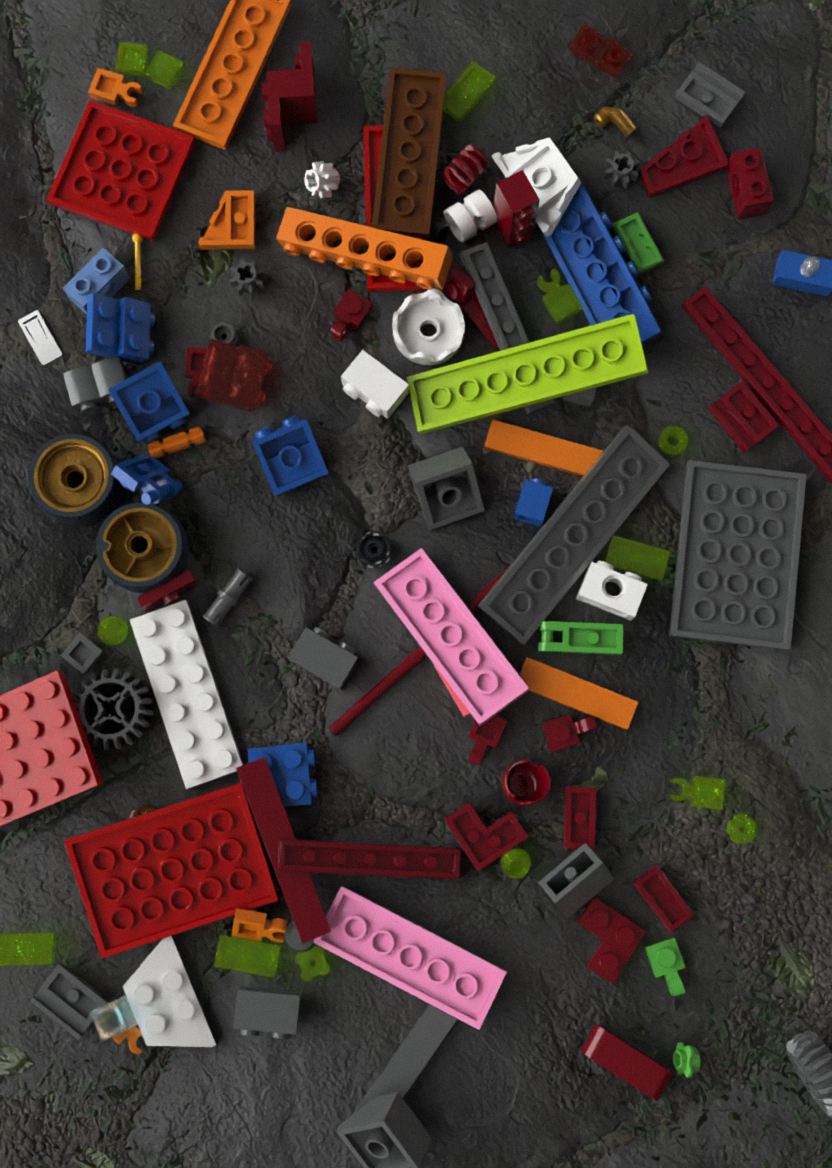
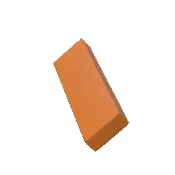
M494 419L491 421L484 445L486 450L581 477L585 475L603 453V450Z
M526 657L519 674L530 692L587 715L594 716L624 730H628L638 705V701Z

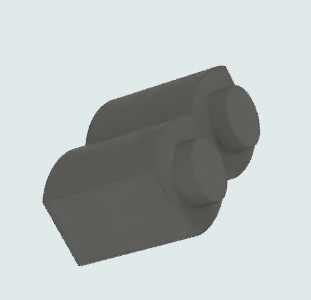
M119 357L75 368L63 374L72 407L77 412L81 411L84 414L97 411L99 409L98 406L105 403L116 405L108 388L128 378L124 363Z

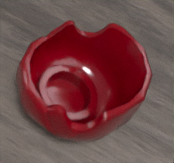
M519 760L510 764L503 773L502 789L511 802L527 807L539 803L547 797L551 791L552 779L544 765H538L529 760Z

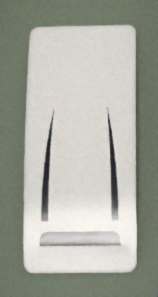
M38 310L18 320L42 365L62 355Z

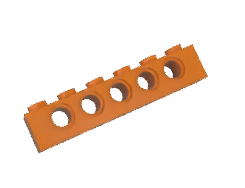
M286 207L276 240L283 247V251L290 255L299 256L300 253L309 255L312 260L320 263H325L326 260L333 261L341 268L349 270L352 267L360 268L363 272L372 276H379V273L388 275L390 279L399 283H405L406 280L416 282L417 286L427 290H433V287L443 289L453 260V255L446 245L291 207ZM316 233L312 240L306 241L310 234ZM342 240L338 247L332 248L335 241ZM369 247L364 254H358L361 248ZM396 253L392 260L384 261L388 254ZM416 260H423L419 267L411 268Z

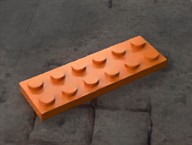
M230 0L173 123L174 130L194 136L197 140L223 150L227 149L292 6L291 0Z

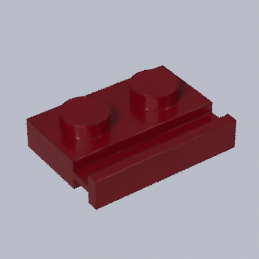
M743 381L707 408L743 453H746L779 427V424Z

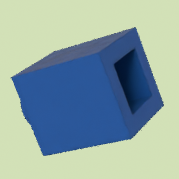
M540 479L524 480L513 519L541 527L553 488L548 487V483Z

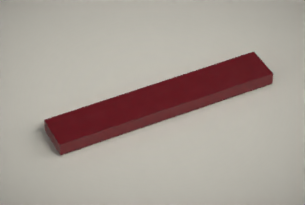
M265 757L237 767V773L302 944L331 932L309 872L276 871L278 839L296 840Z
M278 839L276 871L460 879L461 848Z

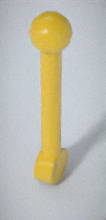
M133 234L132 240L135 243V290H141V243L143 237Z

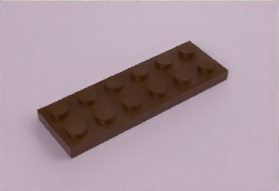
M390 67L372 222L373 228L409 237L427 239L430 237L447 73Z

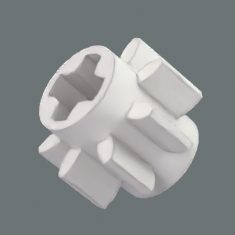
M324 161L313 162V169L306 170L304 179L306 188L312 192V196H320V198L332 197L331 190H338L340 183L338 171L333 168L332 163H324Z

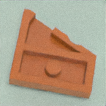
M254 190L225 191L219 202L218 210L213 213L209 221L210 225L204 237H201L199 240L200 250L255 249Z

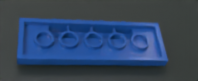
M581 183L553 233L548 238L544 233L543 235L590 325L635 314L643 345L663 333L648 304L653 299L645 285L639 287L635 279L639 276V273L631 260L629 262L625 261L622 253L626 251V248L619 236L613 238L609 231V228L613 227L609 216L605 211L599 212L586 187Z

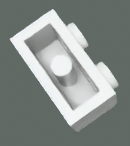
M364 350L359 353L341 376L342 385L344 386L342 388L343 391L351 398L356 400L359 397L367 403L366 408L377 417L383 415L388 419L409 394L408 383Z

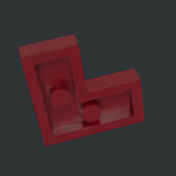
M467 803L444 819L477 871L528 838V835L512 811L487 828L470 803Z
M593 897L577 921L578 924L602 939L586 966L614 984L646 931Z

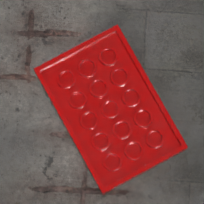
M241 782L64 840L101 959L233 916L236 913V908L251 910L279 900L252 811Z

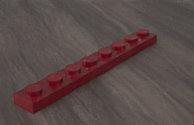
M706 286L686 300L681 307L831 483L832 434Z

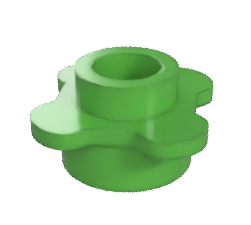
M683 1042L677 1043L673 1054V1063L678 1074L684 1073L687 1078H690L693 1073L698 1072L700 1068V1054L696 1047L691 1045L684 1046Z

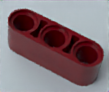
M597 1023L580 1050L587 1057L656 1101H659L674 1075L671 1070Z

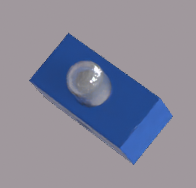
M782 250L776 261L772 285L829 296L832 292V260Z

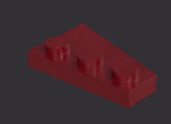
M705 115L692 129L684 132L676 142L662 150L641 167L638 175L650 199L726 170L729 162L707 115Z

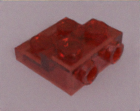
M210 339L207 344L195 396L251 413L257 409V405L262 406L265 399L266 390L261 387L263 378L268 379L272 369V362L268 361L269 353L244 345L236 347Z

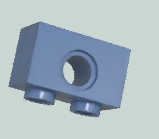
M102 248L63 287V290L69 299L87 315L88 295L96 293L112 298L131 278L124 265L106 249Z

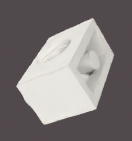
M598 561L597 564L591 562L576 599L631 621L636 616L648 584L642 582V577L634 573L625 572V574L614 571V566L604 561ZM607 582L616 583L620 589L619 595H609L605 590V584Z

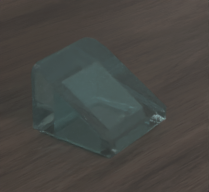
M125 995L90 1011L101 1041L127 1031L137 1024Z

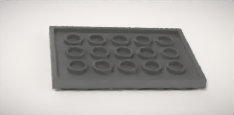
M688 460L669 636L791 650L807 474Z

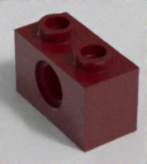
M761 148L732 152L728 160L729 166L726 169V174L738 220L766 215L774 199Z

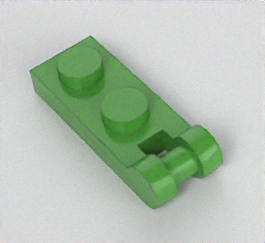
M542 621V624L539 626V631L542 632L541 642L538 643V652L623 654V624ZM553 632H562V643L553 642Z

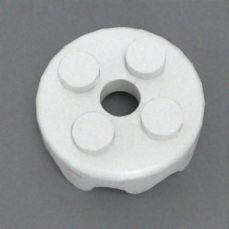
M438 289L427 290L424 293L408 296L398 311L393 314L394 342L398 350L407 359L420 365H437L449 360L457 353L464 339L465 322L461 308L457 303L447 299ZM425 324H432L436 327L437 332L433 336L427 337L421 333L420 329Z

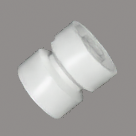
M479 189L465 197L464 204L457 202L444 210V217L446 222L450 224V230L461 243L477 235V229L485 230L497 222V215L491 202Z

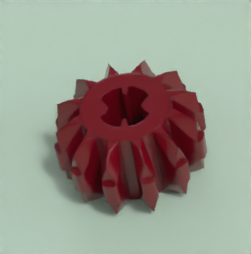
M474 144L468 145L444 170L442 179L451 190H454L457 194H463L487 169L490 160L480 148L478 149Z

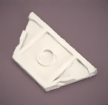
M550 138L536 141L532 145L518 146L515 152L508 154L494 153L492 158L506 178L521 170L524 171L540 199L536 222L548 238L553 233L582 182Z
M172 936L163 938L122 986L146 1046L213 1047L216 1043Z

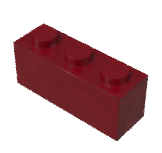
M523 170L496 183L493 208L497 215V222L494 224L508 248L515 244L517 246L523 245L531 239L540 202Z

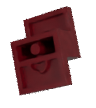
M299 42L300 54H295L296 69L266 71L267 83H262L263 101H265V110H263L264 127L267 132V140L273 141L275 152L286 151L285 125L318 123L315 67L311 42Z

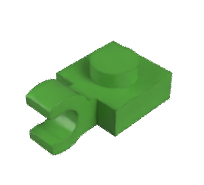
M675 937L645 946L644 948L654 976L657 978L664 975L671 995L677 996L686 993L677 972L686 967Z

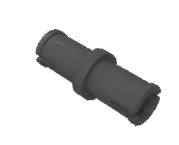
M237 568L224 589H219L217 592L219 596L203 617L216 627H219L230 609L238 605V598L253 579Z

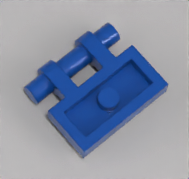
M149 453L116 464L111 473L126 489L133 492L137 490L143 491L141 501L145 505H156L162 502L164 498L169 499L176 496L182 489V483L179 480H173L168 476L170 469Z

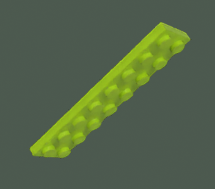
M635 314L408 376L407 381L417 431L420 434L641 376L649 372Z

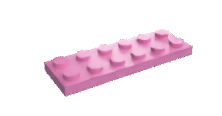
M422 548L374 582L385 600L479 726L486 723L529 691L528 686Z
M341 886L326 915L331 932L315 938L313 943L480 1030L507 971L362 895Z

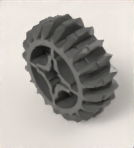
M116 668L113 670L112 676L108 670L103 669L101 672L102 679L97 674H91L90 678L93 684L82 681L81 686L85 689V692L75 691L74 693L76 697L81 698L80 703H75V705L79 709L78 714L83 728L86 730L85 733L88 741L93 738L92 746L99 747L103 742L104 750H111L113 741L116 749H123V739L128 745H133L134 739L132 734L139 738L144 736L143 732L138 729L140 725L147 728L150 727V723L143 720L145 715L153 716L154 713L151 710L145 709V706L153 703L151 698L143 699V696L148 694L149 689L147 687L138 689L142 680L137 677L131 681L132 673L128 671L123 674L122 678L121 670ZM112 685L125 687L121 693L118 692L110 698L100 692L105 687ZM131 695L135 703V712L132 720L126 713V706L130 702L129 698ZM93 700L98 705V713L94 718V723L90 715ZM105 702L116 705L115 710L119 716L109 714L110 709ZM113 721H117L125 727L122 731L114 734H104L100 731L103 726H108Z
M810 1030L803 1033L800 1032L787 1042V1055L807 1091H809L823 1112L832 1118V1053L822 1039Z

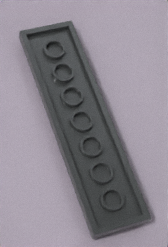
M629 425L624 426L479 603L478 607L515 640L525 645L542 624V621L555 608L668 468L670 463Z

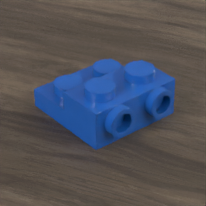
M96 293L88 295L85 352L107 358L119 357L122 361L139 364L148 360L154 351V342L150 340V329L155 323V314L150 312L151 303L128 297L118 300Z
M161 361L108 388L137 441L144 439L147 443L161 435L159 430L168 425L173 429L187 421L185 416L190 414Z
M298 415L286 418L282 420V427L272 430L271 426L264 427L255 431L256 437L251 439L274 496L329 474L305 417L299 419Z
M308 743L247 749L248 763L265 757L284 807L313 804V798L318 797L317 780H311L310 767H315L314 749H309Z

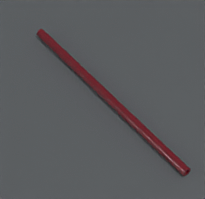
M507 569L466 604V607L472 614L479 609V603ZM421 646L328 727L330 731L337 736L427 655Z

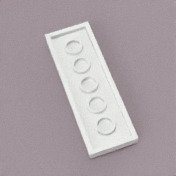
M183 600L130 619L185 788L190 789L237 772L236 768L242 766L243 762L188 601Z

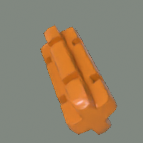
M198 426L189 429L190 432L188 433L183 431L165 437L162 442H159V440L148 444L150 455L157 459L165 456L164 453L172 454L190 448V444L194 443L195 446L202 444L206 441L204 432Z

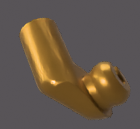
M605 106L598 110L599 113L594 116V121L599 127H604L607 124H616L625 137L637 128L621 108Z

